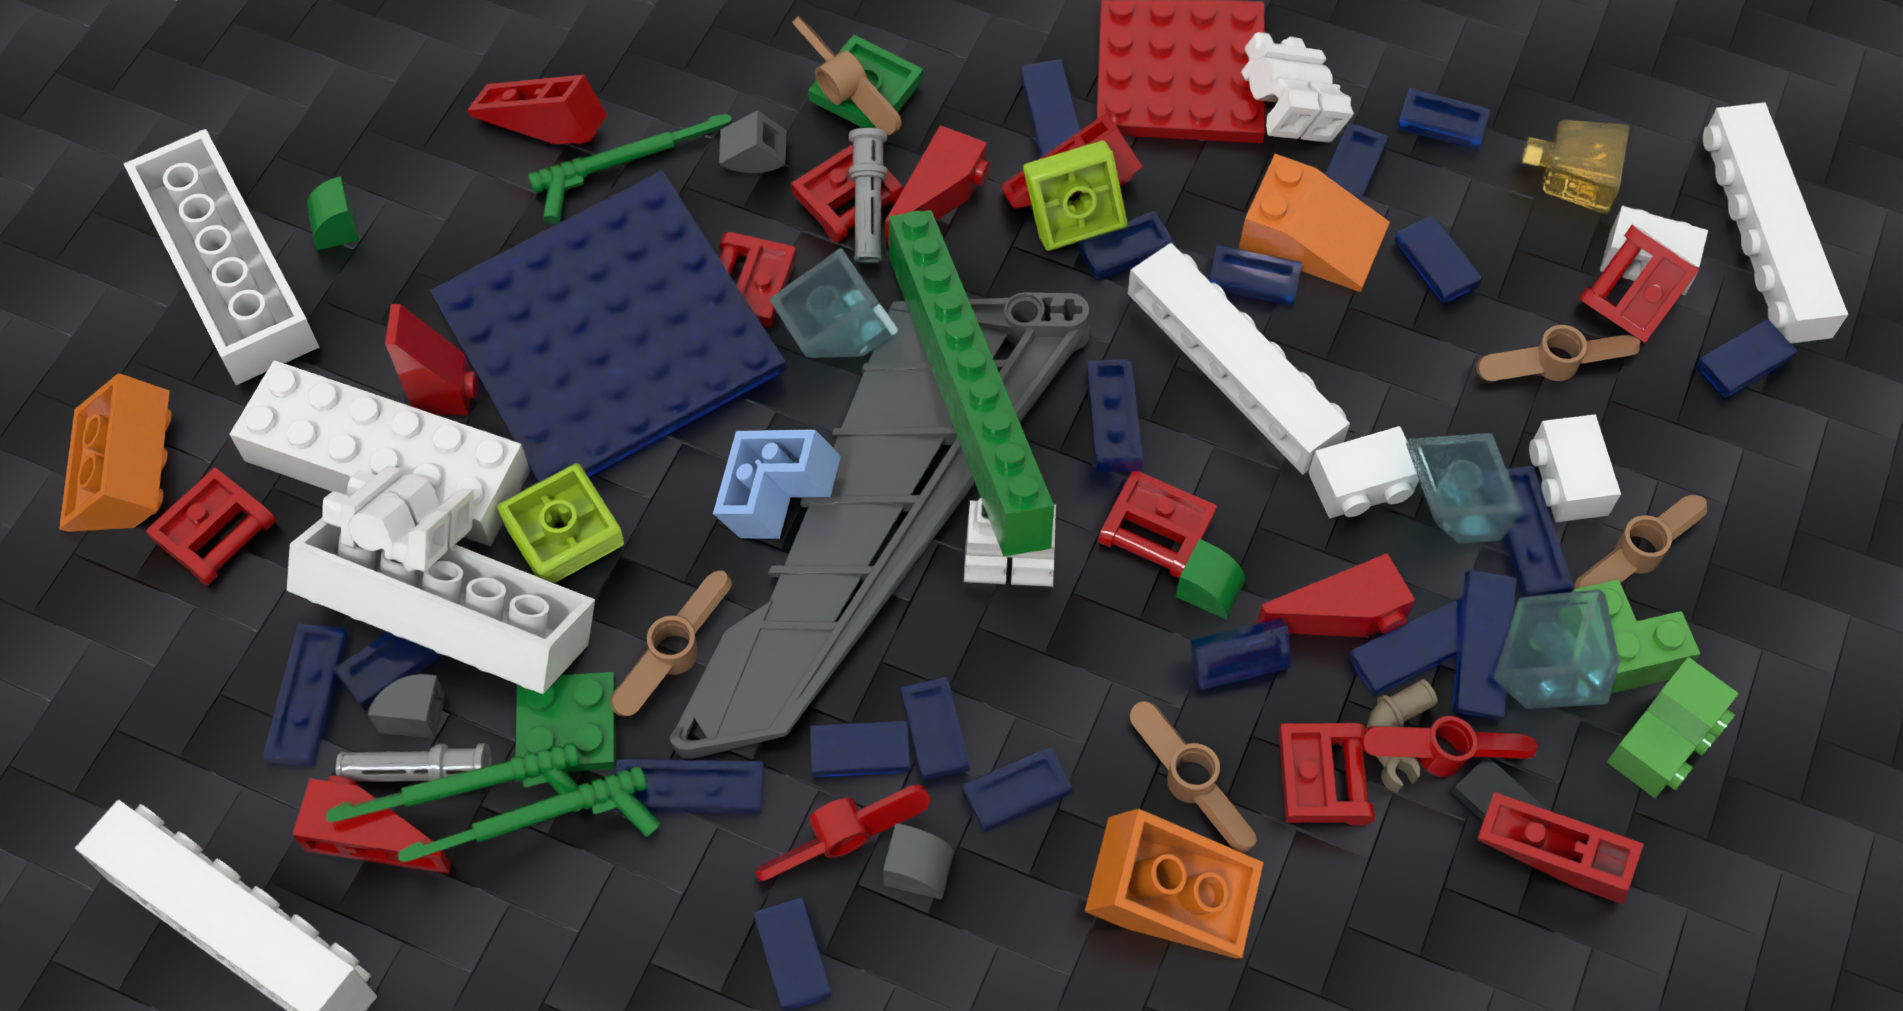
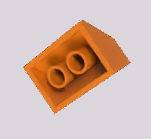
M118 373L74 410L60 530L74 532L135 528L159 510L163 500V490L159 488L161 471L167 461V450L164 448L165 432L170 425L172 417L171 410L168 409L169 390Z

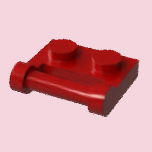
M853 144L791 183L792 194L824 227L829 238L835 243L848 237V231L855 227V206L841 216L834 212L835 209L855 197V182L849 176V168L853 166ZM889 171L885 181L881 182V209L889 204L894 206L904 189Z
M1631 224L1624 234L1627 239L1592 288L1587 286L1579 298L1646 343L1700 268L1653 238L1641 228ZM1640 250H1645L1653 257L1618 305H1615L1606 297Z
M733 232L724 233L719 244L721 254L707 291L700 294L696 304L697 311L704 316L712 318L724 316L772 328L797 258L796 247ZM747 256L733 297L723 296L737 258Z
M214 467L146 530V533L151 540L187 568L200 582L209 586L218 577L216 572L261 529L267 531L277 520L266 507ZM241 510L248 515L203 559L196 554Z
M1133 469L1101 529L1098 543L1109 548L1114 544L1170 569V575L1180 579V575L1198 540H1203L1216 514L1217 505ZM1126 519L1182 544L1179 552H1175L1123 529L1121 526Z
M1359 723L1280 724L1278 735L1286 823L1346 822L1349 825L1359 826L1375 821L1374 804L1368 802L1364 754L1360 744L1361 734L1366 729V726ZM1331 744H1339L1344 749L1349 802H1337Z

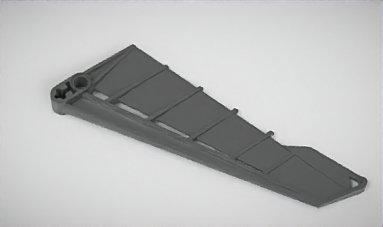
M1024 292L1015 294L1011 298L968 299L993 359L1005 340L1015 347L1008 360H994L1019 422L1023 420L1073 351L1084 347L1089 341V305L1078 294ZM905 301L892 303L868 363H864L862 367L863 376L841 428H834L832 432V439H836L833 448L841 455L831 497L802 498L800 502L801 507H808L785 565H771L768 572L769 577H779L770 601L725 630L679 723L670 735V741L675 752L682 758L694 759L786 736L975 484ZM942 445H952L920 495H912ZM901 512H909L876 564L870 566ZM864 581L839 621L836 622L859 582ZM695 721L707 738L695 741L687 740V736Z

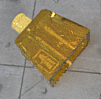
M1562 120L1559 122L1551 142L1528 138L1522 162L1546 167L1542 186L1546 193L1594 211L1608 214L1620 188L1629 125Z

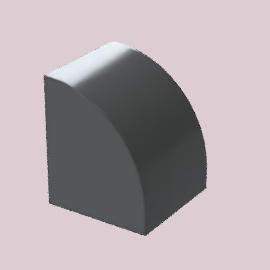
M759 110L721 129L719 164L723 167L743 173H763L785 165L786 130Z
M419 674L403 677L389 684L378 694L369 709L368 716L378 733L436 739L446 694L435 675Z
M896 823L883 869L884 886L942 899L954 855L952 847L931 833Z

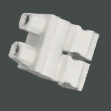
M1260 32L1254 34L1246 45L1245 52L1250 61L1241 72L1245 81L1250 82V89L1254 98L1261 101L1277 102L1272 111L1267 115L1266 127L1268 136L1298 139L1301 136L1303 140L1331 143L1354 113L1351 108V97L1340 91V85L1332 84L1331 71L1327 66L1322 65L1326 60L1322 50L1306 48L1302 39L1289 37L1283 40L1281 44H1274L1270 34Z
M390 465L377 475L359 470L350 477L347 484V495L333 491L324 498L322 521L341 528V544L352 548L358 545L368 551H376L382 548L386 559L401 562L408 572L412 570L425 572L447 552L448 548H452L472 529L474 489H461L440 505L430 480L415 474L401 476V469Z
M981 498L978 501L970 500L965 545L964 582L1006 584L1007 557L1012 558L1011 585L1053 587L1056 505H1054L1051 549L1003 557Z

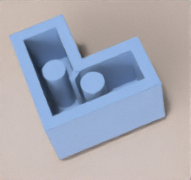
M816 430L736 431L713 514L739 538L780 539L791 497H831L841 455Z

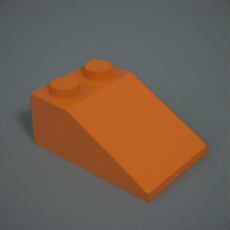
M1275 154L1245 218L1239 249L1361 292L1390 222L1318 169Z
M1138 808L1108 818L1084 912L1129 930L1236 959L1242 958L1264 862Z

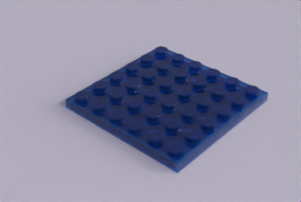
M662 170L430 290L515 442L522 444L528 464L538 482L575 463L580 464L586 475L590 477L787 370L785 360Z

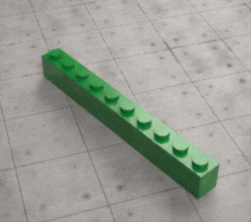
M929 210L922 212L910 211L906 214L889 216V260L1003 557L1051 549L1054 518L1053 501L934 215Z

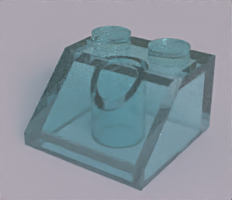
M842 248L835 251L769 299L807 358L864 356L899 331Z
M1492 433L1412 438L1406 442V447L1435 523L1459 544L1501 540L1523 509Z
M1600 589L1519 598L1494 680L1526 709L1608 704L1620 660L1606 595Z

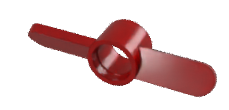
M1454 716L1441 717L1430 728L1370 726L1362 732L1360 738L1362 749L1369 755L1418 758L1421 765L1428 772L1440 777L1454 775L1471 757L1532 758L1535 756L1538 748V743L1530 736L1519 733L1474 732L1467 722ZM1436 737L1450 742L1455 748L1457 756L1450 755L1442 750L1437 743Z
M911 785L861 810L858 809L853 798H842L830 802L816 810L809 818L816 839L762 864L754 872L758 880L763 881L821 853H824L827 858L846 855L864 845L870 837L895 826L896 823L899 824L925 811L930 804V796L923 786Z

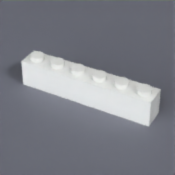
M1766 103L1716 108L1708 126L1703 131L1704 147L1707 151L1711 152L1714 160L1717 182L1724 187L1729 201L1728 210L1730 217L1737 222L1742 236V249L1745 255L1750 257L1755 271V284L1757 289L1763 292L1768 306V318L1771 326L1776 328L1782 344L1833 338L1848 316V312Z
M1170 243L1131 269L1127 294L1302 475L1310 469L1316 450L1344 442L1350 423L1347 421L1342 409L1335 403H1329L1316 389L1312 379L1304 372H1299L1286 359L1283 350L1276 343L1269 342L1256 329L1255 323L1249 315L1239 312L1227 300L1223 289L1218 284L1211 283L1198 270L1196 263L1189 255L1182 254Z

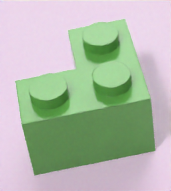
M1619 579L1574 589L1560 612L1594 698L1668 681L1688 657L1695 661L1700 655V651L1682 611L1636 621Z
M1688 657L1661 690L1647 711L1622 740L1607 763L1654 798L1660 794L1666 785L1676 790L1693 769L1691 765L1685 762L1693 751L1702 756L1735 716L1727 708L1739 693Z

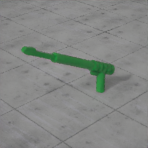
M729 114L711 116L709 121L673 133L667 131L583 159L579 157L573 159L572 162L566 161L561 163V166L557 164L551 166L550 169L544 168L538 170L539 173L536 171L529 173V183L535 194L543 192V189L547 190L543 220L549 224L560 223L565 190L583 185V178H587V175L673 148L674 144L721 130L731 124V116Z
M572 742L564 744V747H561V745L552 747L550 751L544 749L537 751L538 754L532 752L524 754L522 758L521 756L512 757L511 761L401 788L402 792L353 805L345 801L329 808L326 811V819L329 822H336L403 804L407 808L516 780V782L522 781L524 787L548 782L560 795L578 789V785L565 771L566 766L570 768L579 766L576 746Z
M640 766L630 768L629 772L624 770L618 772L617 776L612 774L604 777V780L600 778L591 781L590 785L585 783L579 785L578 789L473 823V829L425 845L421 842H415L400 850L398 858L401 862H408L473 839L480 843L581 808H585V810L591 808L594 814H598L617 807L646 837L660 825V822L633 795L635 790L639 792L647 788L643 770Z

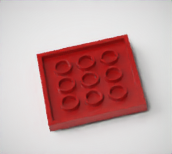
M1101 0L1096 120L1107 113L1122 136L1263 143L1265 135V101L1254 98L1250 89V82L1245 81L1241 71L1250 61L1245 52L1246 45L1254 34L1258 32L1264 33V2L1234 0Z

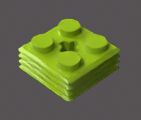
M1105 141L1095 142L1026 163L1023 166L1039 238L1047 251L1113 232L1128 225L1113 152ZM1079 191L1077 194L1078 199L1071 201L1069 197L1074 192Z
M578 463L559 471L497 505L504 526L535 576L552 583L565 578L624 545L620 526ZM561 521L565 525V527L560 529L554 526Z

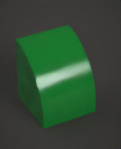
M341 176L330 179L315 188L307 200V210L316 250L360 241L353 206Z
M1199 539L1180 575L1175 597L1227 620L1245 584L1246 577L1240 565L1231 556L1216 546Z

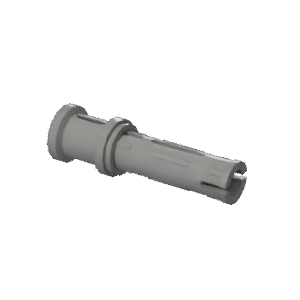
M859 128L849 132V141L853 143V166L849 168V176L855 182L854 260L860 263H877L882 261L881 182H884L888 176V169L883 166V143L888 140V134L886 131L877 128Z
M479 743L476 748L449 749L446 744H437L430 751L413 752L340 751L336 760V776L345 777L354 782L432 781L491 766V751L487 743Z

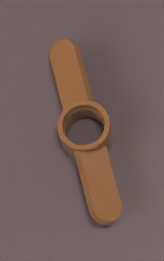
M797 16L792 23L827 61L815 69L817 83L824 95L836 105L850 98L877 129L886 131L888 135L897 133L901 127L899 114L867 79L863 67L855 56L848 51H842L835 55L817 33L800 16Z
M1556 325L1544 333L1539 346L1484 355L1477 362L1476 370L1479 377L1485 381H1496L1538 373L1553 381H1565L1575 375L1580 364L1637 354L1640 351V340L1631 335H1620L1586 341L1584 335L1576 328L1568 325ZM1549 348H1561L1568 352L1572 358H1559Z
M1689 495L1679 500L1657 518L1648 515L1633 518L1619 537L1615 549L1578 577L1574 589L1618 579L1621 583L1633 573H1648L1656 569L1671 547L1672 541L1707 514L1706 500L1698 495ZM1638 536L1647 539L1653 544L1656 552L1648 553L1641 551L1632 543L1630 537Z
M716 571L711 573L698 587L677 616L662 617L651 625L647 633L648 649L611 696V708L617 715L630 716L635 714L666 674L677 675L692 668L698 658L695 633L731 588L732 581L726 572ZM670 636H681L689 641L683 651L674 655H665L656 650L659 643Z
M1146 701L1135 704L1130 712L1131 723L1169 770L1167 784L1171 793L1183 802L1197 803L1234 850L1242 853L1248 852L1256 844V835L1216 784L1220 772V763L1216 754L1205 745L1198 743L1186 744L1155 704ZM1186 762L1198 763L1208 771L1210 780L1201 785L1189 784L1179 777L1176 768Z

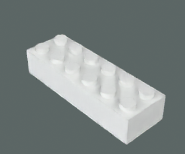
M206 129L124 163L221 359L236 385L267 372L274 360L286 363L319 348L305 315Z
M275 360L229 434L244 461L347 495V484L350 477L361 470L377 475L388 465L401 469V476L415 474L430 480L440 505L461 489H474L472 529L464 537L488 546L492 545L503 524L497 505L518 494L531 471L523 446L520 443Z
M322 518L290 543L287 591L306 598L313 603L321 604L346 614L355 620L363 621L388 631L397 637L405 638L430 648L439 654L450 656L477 667L481 671L492 673L519 684L526 689L544 694L588 646L595 599L458 545H454L450 549L448 548L447 552L425 572L421 570L408 572L401 562L386 559L382 548L376 551H368L358 545L352 548L341 544V528L324 523Z
M117 800L75 847L110 883L286 1011H366L377 998V995L366 983L371 975L358 965L359 960L337 943L330 947L318 936L319 932L308 922L296 914L290 918L278 908L280 904L270 895L256 886L251 890L240 881L241 876L219 859L212 862L201 853V847L179 831L173 834L163 826L164 821L142 804L134 811L120 800Z

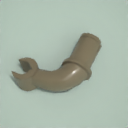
M1422 679L1391 697L1386 695L1379 697L1377 705L1371 711L1367 728L1370 726L1404 727V722L1437 704V696L1433 688L1426 680ZM1376 756L1384 767L1381 772L1383 784L1395 793L1403 786L1400 778L1396 775L1395 768L1404 771L1412 784L1420 776V767L1414 757Z

